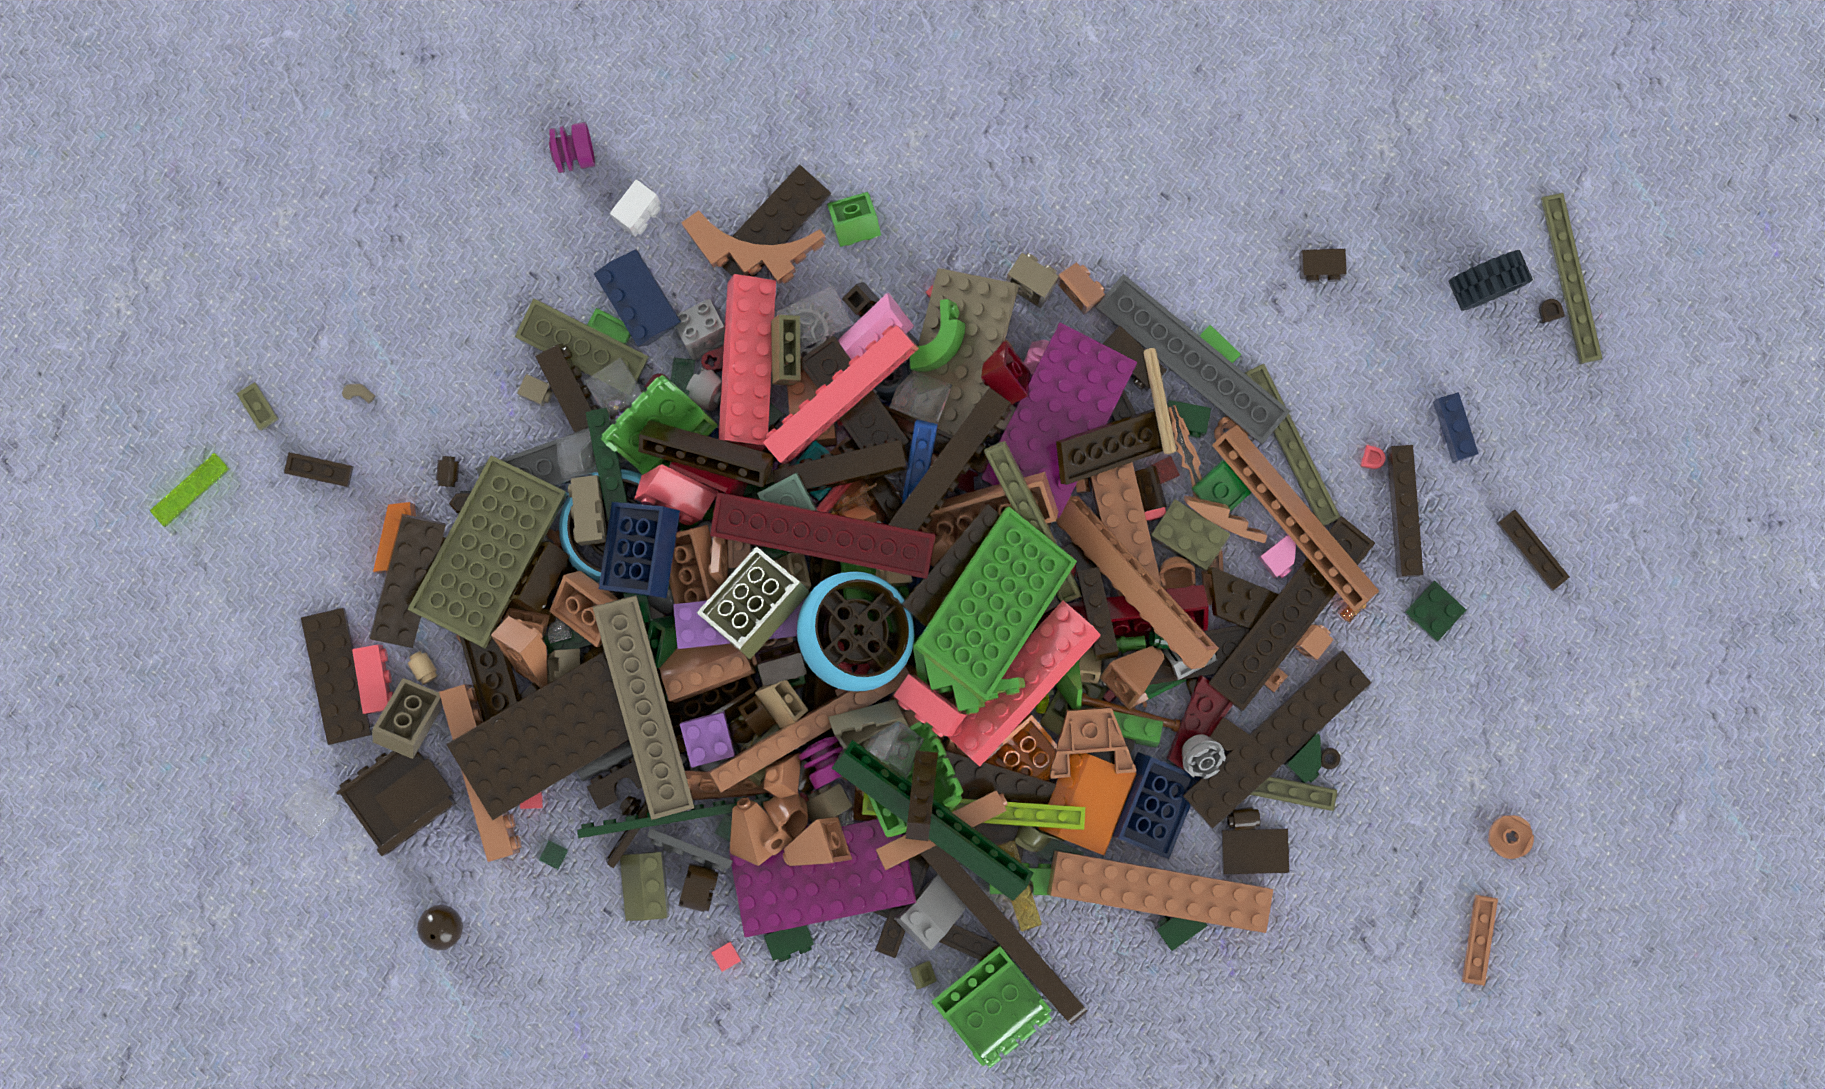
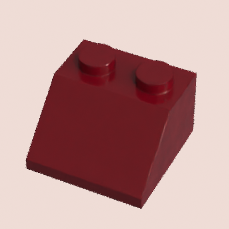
M1004 341L984 362L981 379L986 386H989L1012 405L1028 396L1030 371L1009 343Z

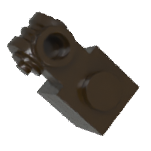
M756 695L738 707L744 720L743 722H732L729 725V731L734 742L747 744L753 739L754 735L757 734L759 736L775 725L776 722Z

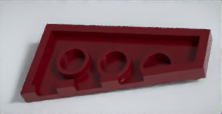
M1202 675L1198 678L1167 755V759L1184 771L1182 748L1185 742L1196 735H1206L1209 737L1222 717H1225L1233 706L1232 703L1209 686L1208 683L1210 681Z

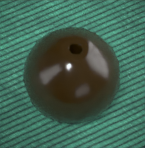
M434 905L425 910L420 916L417 925L418 936L423 944L437 951L446 950L455 945L461 938L463 931L462 918L457 911L446 905Z

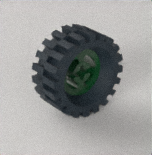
M1515 250L1480 263L1454 276L1448 282L1460 310L1465 311L1509 294L1532 282L1533 278L1521 251Z

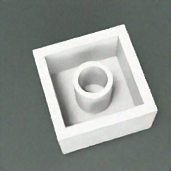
M636 179L612 209L610 215L616 224L636 237L637 234L641 235L645 231L650 217L654 218L661 209V203L657 194Z

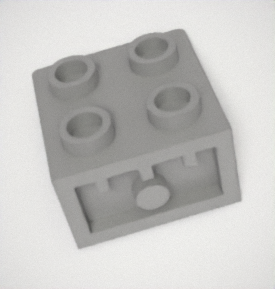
M710 299L677 314L681 323L676 328L693 361L701 358L706 352L724 345L725 327Z

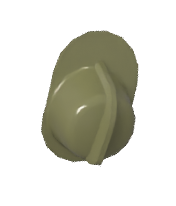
M1019 826L1015 837V843L1030 852L1042 850L1052 839L1065 840L1031 826Z

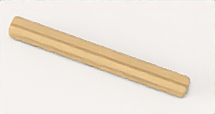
M1149 348L1144 351V358L1164 454H1172L1176 452V446L1157 352L1155 348Z

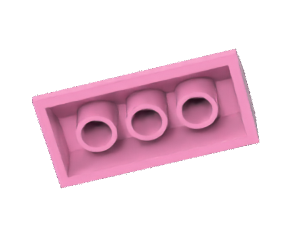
M887 293L838 341L852 360L857 355L861 357L866 352L865 348L872 341L878 342L883 337V331L889 326L895 327L898 325L907 334L914 325L892 296Z

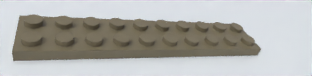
M637 595L593 606L651 820L693 809V799Z

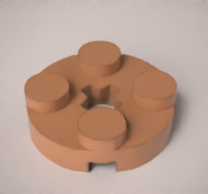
M1515 815L1501 816L1493 822L1489 829L1488 843L1493 851L1503 858L1514 859L1522 857L1533 846L1534 835H1532L1531 826L1522 817ZM1514 831L1516 841L1508 843L1506 834Z

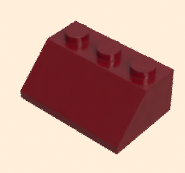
M672 462L669 468L726 494L742 496L748 485L746 482Z

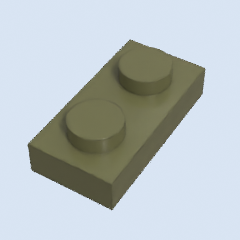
M256 382L236 393L260 431L279 420Z

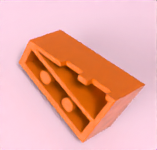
M411 502L388 504L373 572L386 573L401 515L406 514L416 517L415 504Z

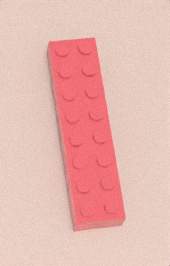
M734 274L727 284L718 439L762 452L766 448L763 442L766 440L765 436L768 434L772 368L771 320L774 319L776 280Z
M898 325L895 327L889 326L883 331V337L878 342L874 340L865 348L866 352L861 357L857 355L848 363L850 366L844 372L839 370L832 377L833 381L828 386L822 385L815 392L816 396L811 401L809 399L805 400L798 407L800 410L794 416L793 414L788 415L782 421L783 425L778 430L774 428L765 436L764 445L780 463H790L919 349Z
M1062 601L1027 638L1002 679L1024 678L1026 687L1020 688V692L1017 694L1006 695V692L998 694L999 698L986 701L985 707L979 708L978 713L966 715L952 737H947L977 765L981 766L1101 636L1099 632L1065 601Z

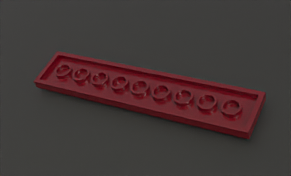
M717 492L710 536L925 579L928 578L936 534L726 494L724 492Z

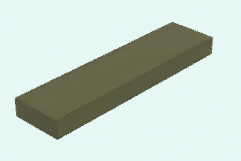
M1270 776L1250 795L1334 811L1338 790Z

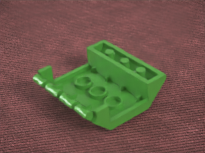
M661 375L659 378L657 377L647 387L648 390L643 392L631 404V408H627L617 418V422L612 424L602 434L603 437L601 438L610 449L620 453L638 468L642 475L661 464L669 467L672 463L669 460L638 452L639 434L649 420L708 436L718 426L705 411L664 375Z
M919 721L910 726L912 733L897 740L899 750L880 758V760L912 783L915 751L938 753L933 799L949 811H952L962 800L961 794L963 789L958 778H953L955 772L949 759H944L946 752L940 739H935L937 734L931 730L933 726L928 722L924 724ZM873 750V751L870 752V753H872L874 756H876L875 750ZM868 795L886 837L906 833L907 823Z
M1001 946L996 948L931 1001L943 1018L950 1023L972 1051L977 1061L982 1066L987 1065L989 1068L1002 1059L999 1055L1000 1052L1006 1056L1019 1046L1016 1039L1020 1038L1024 1042L1035 1033L1036 1029L1033 1027L1035 1024L1041 1028L1052 1019L1049 1015L1052 1011Z

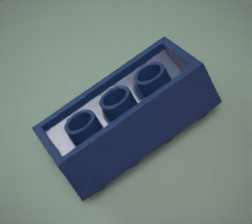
M637 249L610 261L594 273V276L638 347L652 344L681 323V320Z

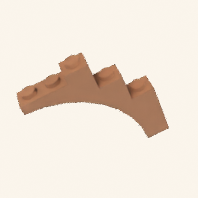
M699 210L681 222L683 228L713 268L723 266L729 261L728 257L731 256L745 276L749 274L752 276L762 269L761 265L764 264L778 285L781 282L785 284L793 279V274L796 270L792 264L802 262L806 259L808 252L819 250L826 240L825 235L819 229L805 238L790 243L778 245L752 244L723 233L711 224Z

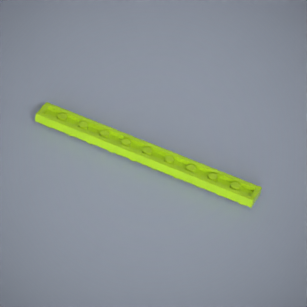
M864 792L862 815L877 816L868 795ZM962 799L951 812L976 800ZM1007 802L1008 805L1005 806L1007 811L983 822L989 824L1084 830L1085 807Z

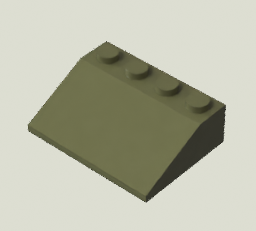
M756 546L698 610L697 614L750 660L808 596L809 592L801 582Z

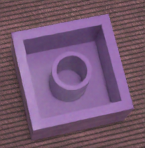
M724 711L680 723L691 767L735 756Z

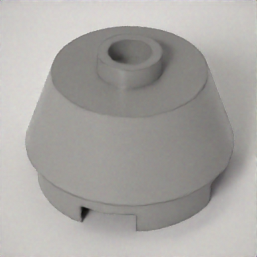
M701 368L699 375L694 374L686 390L690 391L689 397L702 410L713 411L721 403L722 379L713 370Z
M1206 735L1193 736L1185 742L1182 748L1183 767L1192 777L1202 776L1204 779L1212 777L1220 771L1218 767L1221 765L1222 760L1225 761L1224 749L1221 744Z

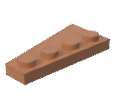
M685 771L693 800L755 796L764 793L772 794L764 789V781L758 786L749 778H745L723 792H719L708 772Z

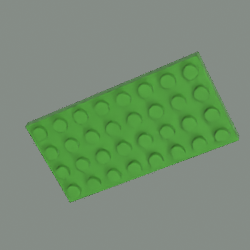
M1010 507L1005 508L914 645V648L981 701H988L1077 561Z

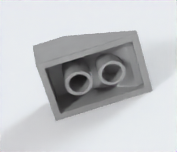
M938 873L915 896L917 903L906 905L894 918L923 950H931L946 935L967 907Z

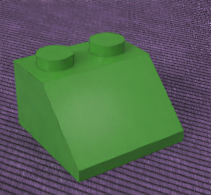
M868 192L827 203L840 247L849 246L863 240H870L881 235L877 215Z

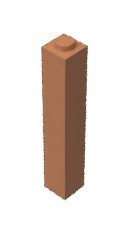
M996 790L952 813L973 828L1007 811L1005 806L1008 803L1003 793L998 794ZM905 835L876 849V852L886 871L936 846V844L929 839L928 841L905 839Z

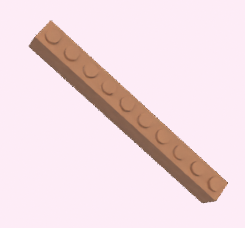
M1238 425L1225 432L1212 444L1215 450L1354 612L1379 592L1376 586Z
M1070 496L1062 514L1056 519L1057 525L1069 534L1071 541L1079 545L1084 551V555L1092 560L1099 567L1100 572L1111 580L1113 587L1121 591L1126 597V601L1140 612V616L1153 626L1155 633L1164 638L1169 648L1183 659L1182 661L1187 667L1191 669L1203 668L1219 648L1079 496Z
M904 666L896 677L879 688L868 691H845L800 717L795 723L781 728L709 770L708 774L717 790L723 792L832 728L828 719L829 716L868 707L899 689L909 674L908 670Z

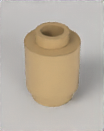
M419 651L409 657L411 661L407 664L417 681H421L422 685L438 677L436 674L437 669L427 652L422 654Z

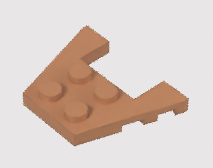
M1111 707L1066 710L1049 774L1051 779L1070 777L1069 754L1114 751L1116 774L1136 772L1135 765Z

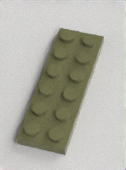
M533 298L515 335L517 339L543 352L557 344L563 343L571 351L572 358L570 359L574 366L577 365L581 371L628 395L632 394L650 356Z

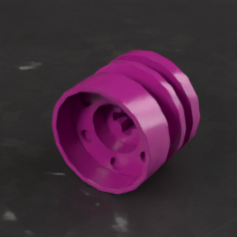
M586 122L572 124L571 135L567 134L564 126H560L561 137H558L555 128L549 129L550 153L559 173L565 172L564 162L567 163L569 171H573L574 160L578 161L581 169L595 167V156Z
M836 736L826 737L812 744L798 756L800 761L808 757L811 759V762L803 766L804 769L815 766L816 771L809 776L815 790L842 776L832 769L839 756L838 754L844 750L842 746L835 749L833 744L839 742Z

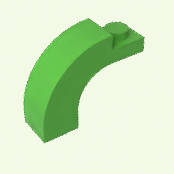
M949 299L940 300L941 327L939 333L930 343L917 346L919 349L910 356V369L917 372L935 370L945 365L955 356L965 334V323L957 319L959 317V309L955 302Z

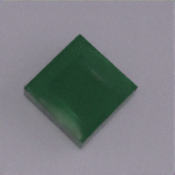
M549 840L539 861L559 870L569 850Z

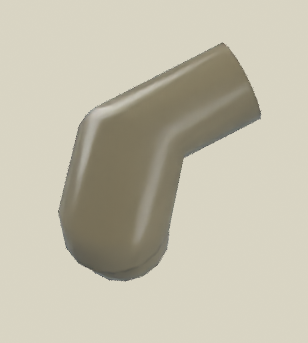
M347 384L342 391L343 398L350 400L353 396H360L368 404L376 397L363 384Z

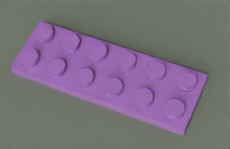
M805 599L768 640L797 637L798 616ZM707 601L673 604L678 649L731 644L697 614L698 610Z

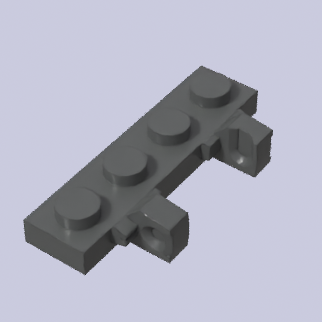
M651 828L647 837L651 839L650 843L661 848L664 845L663 850L666 852H674L682 856L686 852L692 855V860L704 864L705 867L715 868L724 872L725 868L731 869L733 861Z

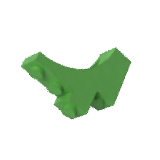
M924 656L931 690L939 691V694L951 692L953 687L958 711H966V715L978 713L979 708L985 707V702L977 698ZM1024 678L1001 679L988 700L999 698L998 694L1006 692V695L1019 693L1020 688L1026 687Z

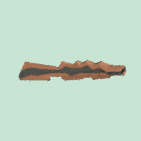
M1176 405L1168 407V411L1171 417L1175 445L1177 446L1176 451L1182 456L1181 466L1189 469L1193 487L1202 479L1198 468L1201 462L1194 446L1189 441L1188 435L1190 433L1184 420L1178 414Z

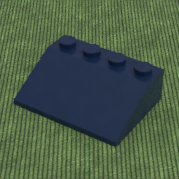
M612 502L599 589L667 598L680 511L664 506Z
M1137 752L1133 762L1136 768L1134 773L1137 774L1114 830L1113 837L1169 859L1191 806L1182 795L1201 778L1198 776L1192 777L1184 770Z

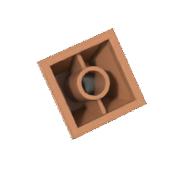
M1151 646L1116 659L1108 665L1100 679L1130 710L1142 696L1164 660V654L1159 648Z
M749 798L740 799L733 808L730 853L759 866L772 856L764 847V843L779 830L769 815ZM782 839L773 841L771 847H779Z
M838 817L815 820L784 848L783 853L784 861L789 866L828 864L852 859Z

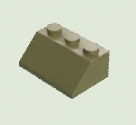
M664 851L622 855L620 865L625 920L643 921L668 918L670 915Z

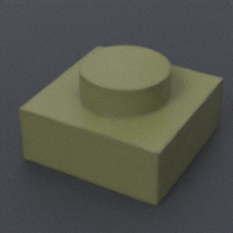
M930 960L909 968L916 989L924 988L937 981Z

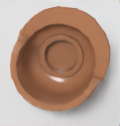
M1183 557L1168 558L1163 562L1159 570L1162 587L1166 590L1195 585V567Z

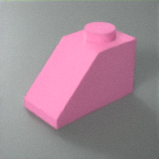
M1286 535L1258 557L1273 578L1278 576L1283 578L1292 571L1289 567L1294 564L1296 543L1289 535Z

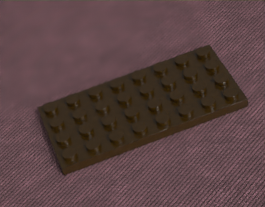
M599 653L446 745L491 819L494 820L629 740L609 665L603 654Z

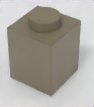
M526 374L517 394L544 407L545 403L550 402L553 391H551L550 384Z

